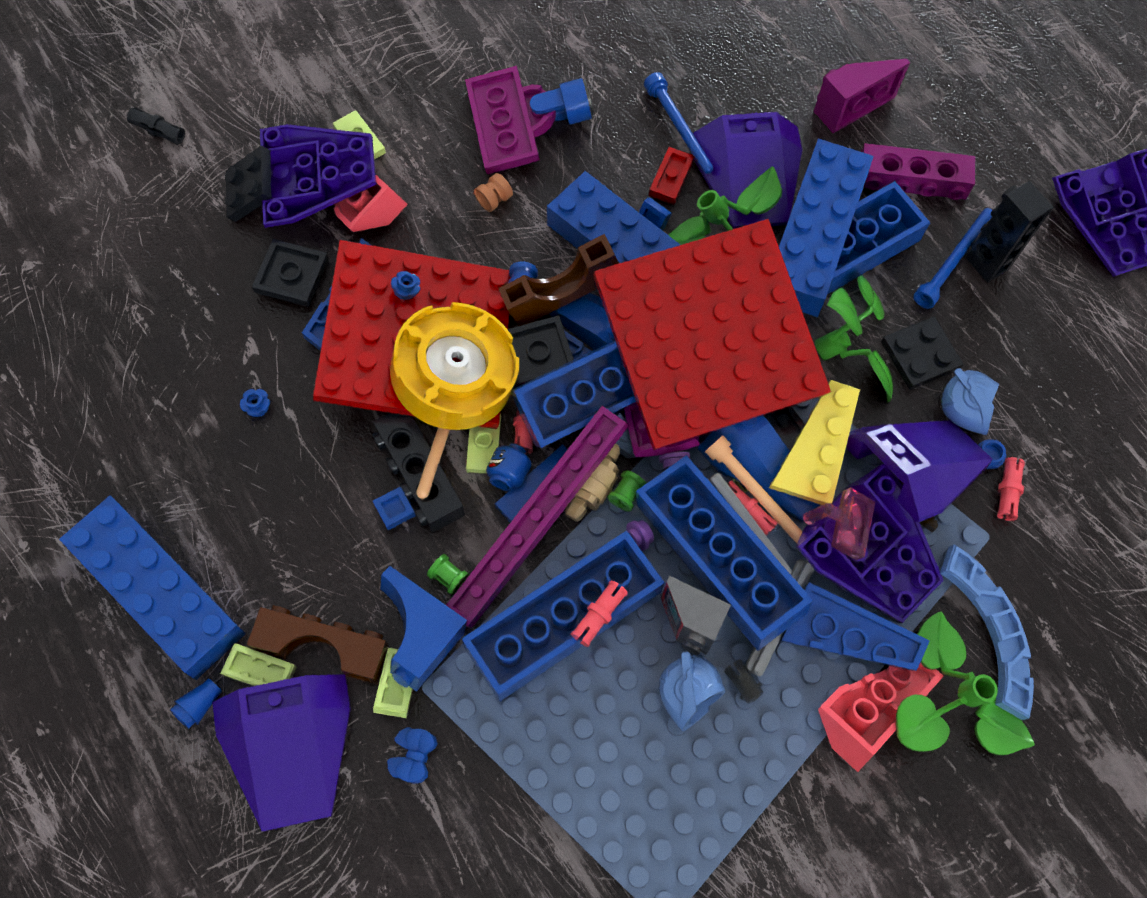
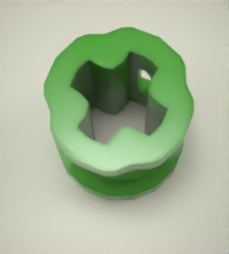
M626 470L622 472V479L614 492L611 491L607 498L616 507L630 512L634 507L632 503L636 498V491L644 486L646 481L638 474Z
M446 554L441 555L427 572L428 578H435L448 589L447 592L452 596L470 575L465 570L461 571L453 565Z

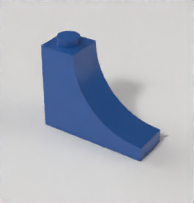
M389 566L381 574L380 590L396 605L403 620L405 634L399 650L392 658L390 673L398 684L406 688L410 686L417 692L465 633L467 620Z

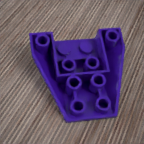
M777 112L722 115L695 131L693 135L713 165V171L710 174H705L695 158L694 161L710 189L715 190L720 197L724 195L727 200L737 204L741 193L760 175L772 166L777 172L782 187V195L778 203L769 211L759 215L754 214L752 211L750 214L745 215L728 207V221L733 229L769 219L771 226L787 225L792 211L802 155L798 127Z
M288 124L260 129V146L269 149L271 154L272 198L262 200L263 225L265 228L295 223L376 185L373 137L370 133Z
M1147 149L1130 153L1117 161L1085 171L1078 169L1052 178L1062 207L1113 277L1147 266Z
M951 420L862 427L849 433L846 449L857 460L875 454L904 483L897 502L917 523L941 514L993 460Z
M881 464L847 486L833 500L832 505L825 507L803 529L796 548L816 572L898 623H903L944 580L920 523H917L897 502L903 485L885 464Z
M345 674L305 675L238 689L212 702L216 737L262 832L332 817L351 710Z

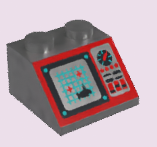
M669 576L661 600L676 640L683 643L682 648L696 655H700V652L707 654L719 633L731 605Z

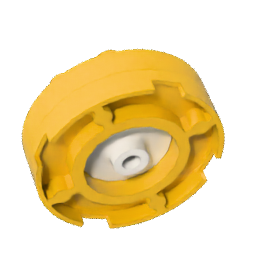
M452 302L451 307L433 309L432 305L427 306L408 318L398 332L390 366L393 389L402 405L412 415L429 425L449 430H463L480 426L490 421L503 409L516 382L519 372V357H516V352L512 345L513 337L496 317L478 307Z

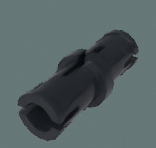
M136 106L132 107L127 114L128 123L143 128L151 136H160L176 145L181 144L185 138V129L165 121L164 117L158 114L151 115Z

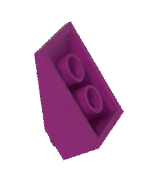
M908 59L852 63L846 64L837 70H830L823 78V84L817 96L813 112L834 134L894 99L910 61Z

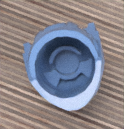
M957 368L954 371L955 376L947 383L942 393V410L945 416L954 424L966 430L987 436L994 410L992 401L999 383L979 371H962L961 368Z
M683 652L680 659L675 660L665 668L659 679L661 701L670 717L682 732L689 729L710 711L709 706L720 699L726 692L716 667L705 659L702 654L691 655L689 652Z

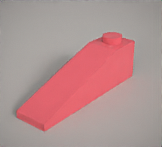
M376 175L375 186L334 204V212L351 231L357 232L388 226L408 204Z
M920 662L917 671L889 666L887 669L876 674L866 675L850 685L847 683L840 686L818 709L831 748L853 769L859 772L896 731V712L899 704L911 695L927 696L944 675L937 669L929 670L925 668Z

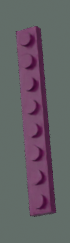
M601 406L446 604V606L467 620L466 626L472 628L627 430L629 426L625 421Z

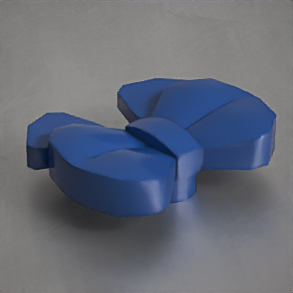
M407 727L399 731L395 737L397 744L408 749L406 757H394L387 760L388 771L394 778H400L412 784L422 783L428 778V771L425 765L428 760L427 754L436 748L438 744L437 739L426 730Z

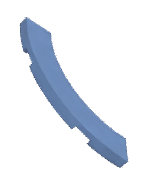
M954 544L948 547L940 574L955 584L969 598L983 618L990 633L998 664V694L995 705L1020 720L1029 719L1033 703L1034 680L1030 677L1028 659L1031 658V653L1020 619L1000 586L996 587L985 573L986 569L971 555Z

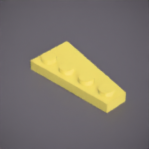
M833 380L828 382L831 393L819 397L809 415L810 417L801 429L792 449L784 459L779 472L769 486L770 489L826 507L832 505L860 392V389Z

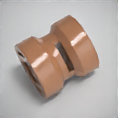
M495 173L488 179L487 184H481L474 189V195L486 211L492 212L498 207L499 202L507 201L511 198L513 191L508 181L501 174Z

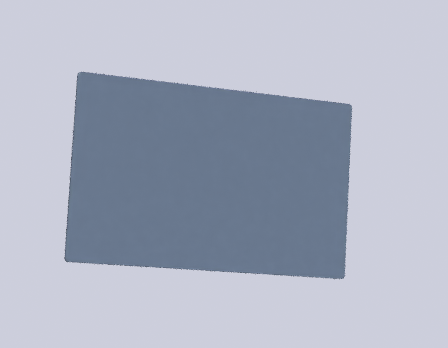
M819 397L792 406L804 424H806L810 417L809 415ZM852 424L850 432L858 428ZM712 432L707 433V434H704V435H701V436H698V439H699L700 444H701ZM699 446L683 450V452L690 453V460L707 479L719 473L698 450ZM845 449L833 500L847 486L884 463L875 454L857 460ZM661 455L644 457L631 471L638 474L648 483L665 470L663 469V463L659 462V456ZM721 474V476L724 478L727 484L729 481L734 479L729 475L726 477L723 474ZM749 491L746 492L751 499L754 497ZM606 498L603 505H600L597 511L592 510L481 625L625 532L627 524L633 520L637 522L640 520L645 521L653 532L654 541L649 544L648 549L642 552L665 582L664 587L668 577L671 576L709 595L711 594L638 508L636 498L632 503L634 507L630 512L621 510ZM758 503V505H759L766 513H768V512L765 510V508H764L760 503ZM952 504L941 514L934 516L938 523L935 531L931 532L921 525L940 571L948 547L955 544L974 558L989 540V534ZM826 506L819 508L803 522L788 513L786 514L803 531ZM779 524L771 532H768V539L791 570L797 560L803 559L807 561L796 548L797 544ZM815 569L808 581L913 632L953 584L942 576L944 581L903 623H898L816 572ZM662 590L659 595L595 637L589 647L583 645L502 701L498 700L464 648L463 643L422 685L423 692L633 898H692L827 734L818 711L820 706L840 686L847 683L849 685L855 683L871 673L876 674L884 667V664L779 640L763 675L756 676L745 668V664L754 646L731 618L726 615L708 653L700 652V655L702 654L705 659L716 667L726 692L720 699L709 706L710 711L689 729L682 732L666 711L659 693V679L662 672L669 664L680 659L683 652H688L682 648L683 643L676 640L661 600Z

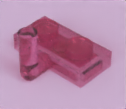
M850 487L842 491L839 508L831 503H825L804 513L803 520L808 525L826 517L835 520L836 524L831 546L858 560L865 557L875 501Z

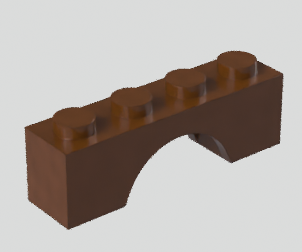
M605 234L578 247L574 262L562 273L546 279H534L523 275L498 289L508 312L517 325L522 326L532 323L598 289L593 276L594 271L619 264Z
M273 605L271 610L260 607L247 642V646L251 649L285 660L299 646L311 642L325 643L338 651L341 660V670L347 677L378 685L389 647L386 640H383L384 636L382 634L365 630L364 634L352 632L353 628L340 622H334L333 626L322 624V619L310 614H303L302 618L290 615V610Z

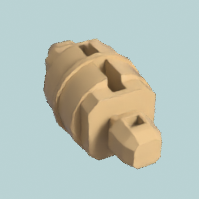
M615 444L574 496L573 500L567 505L565 514L568 518L578 522L586 514V507L597 511L599 506L603 505L618 479L619 470L614 462L617 461L620 454L619 445Z

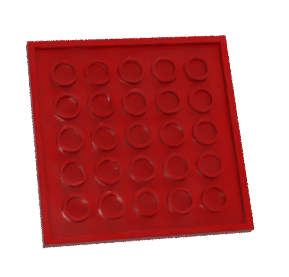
M769 219L594 271L593 276L653 451L831 393Z
M340 240L313 401L414 416L398 399L390 377L391 359L399 330L407 319L419 310L431 305L433 309L451 307L452 302L469 304L483 309L496 317L508 329L509 312L498 288L508 284L511 278L509 270ZM408 271L419 277L421 282L419 285L420 291L412 299L403 300L394 294L391 280L393 277H396L398 272ZM500 412L490 421L479 427L497 429L500 422Z

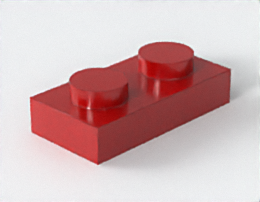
M668 147L649 189L648 196L675 205L694 162V156Z

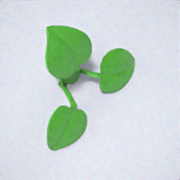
M772 166L753 181L741 193L737 204L727 200L724 195L720 197L715 190L704 192L697 201V207L701 211L700 216L686 220L668 235L682 245L706 238L705 235L711 232L709 222L716 225L722 224L727 231L732 230L733 228L727 222L729 217L728 207L745 215L750 214L751 211L757 215L769 211L778 203L782 195V187L776 170Z
M860 275L857 282L860 292L868 304L867 310L857 317L856 308L846 290L842 287L835 290L827 306L837 311L846 321V324L838 330L836 329L816 339L815 346L824 361L839 354L842 359L855 355L867 356L886 391L888 403L892 399L893 381L891 373L876 350L872 352L870 349L847 351V347L851 346V341L846 331L851 328L856 336L861 335L862 325L860 321L872 312H874L878 320L884 318L883 305L878 295L872 289L867 279Z
M937 612L928 618L917 633V635L930 641L921 664L929 670L941 668V672L944 675L964 679L965 681L959 685V699L939 708L937 711L934 703L926 696L915 694L905 698L899 704L896 712V730L900 743L918 752H928L940 748L947 741L950 734L948 724L940 716L965 704L969 707L979 706L975 711L976 716L980 718L975 724V734L980 744L988 752L999 756L1008 755L1034 746L1035 743L1023 721L995 705L998 688L990 676L984 674L975 676L973 672L966 674L954 671L964 663L966 647L961 636L950 625L944 614Z

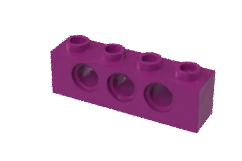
M864 143L861 150L863 153L874 156L863 187L869 190H880L896 181L905 193L966 200L975 185V156Z

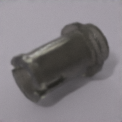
M739 659L733 662V664L741 674L740 676L736 674L731 665L724 670V673L727 674L741 694L740 700L745 699L747 704H750L763 695L762 683L755 681L743 664V661Z

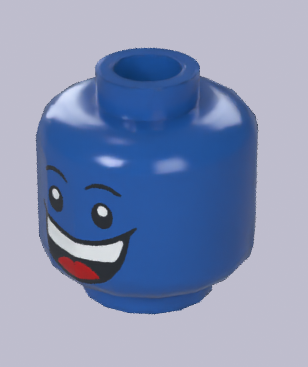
M511 443L509 446L503 445L496 448L488 463L486 472L490 478L489 482L493 486L503 491H511L512 488H520L532 464L530 458L526 455V450L520 445Z

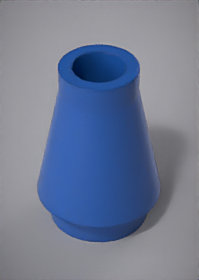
M208 678L204 683L175 700L174 703L176 705L170 711L189 729L194 723L196 725L199 724L211 707L212 702L216 700L222 691Z

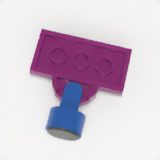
M517 66L465 79L484 168L487 174L540 161L535 138L549 130L554 121L568 119L569 125L591 120L592 116H594L586 81L582 78L559 84L560 88L547 92L542 89L541 85L531 84L522 87Z

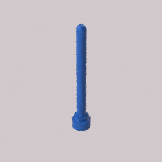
M660 72L650 74L644 81L645 89L650 96L659 99L705 174H710L713 171V165L667 93L668 83Z
M985 208L933 279L919 286L913 295L914 301L918 305L926 309L934 307L940 298V287L970 248L971 243L981 233L980 229L991 219L990 213L992 209Z

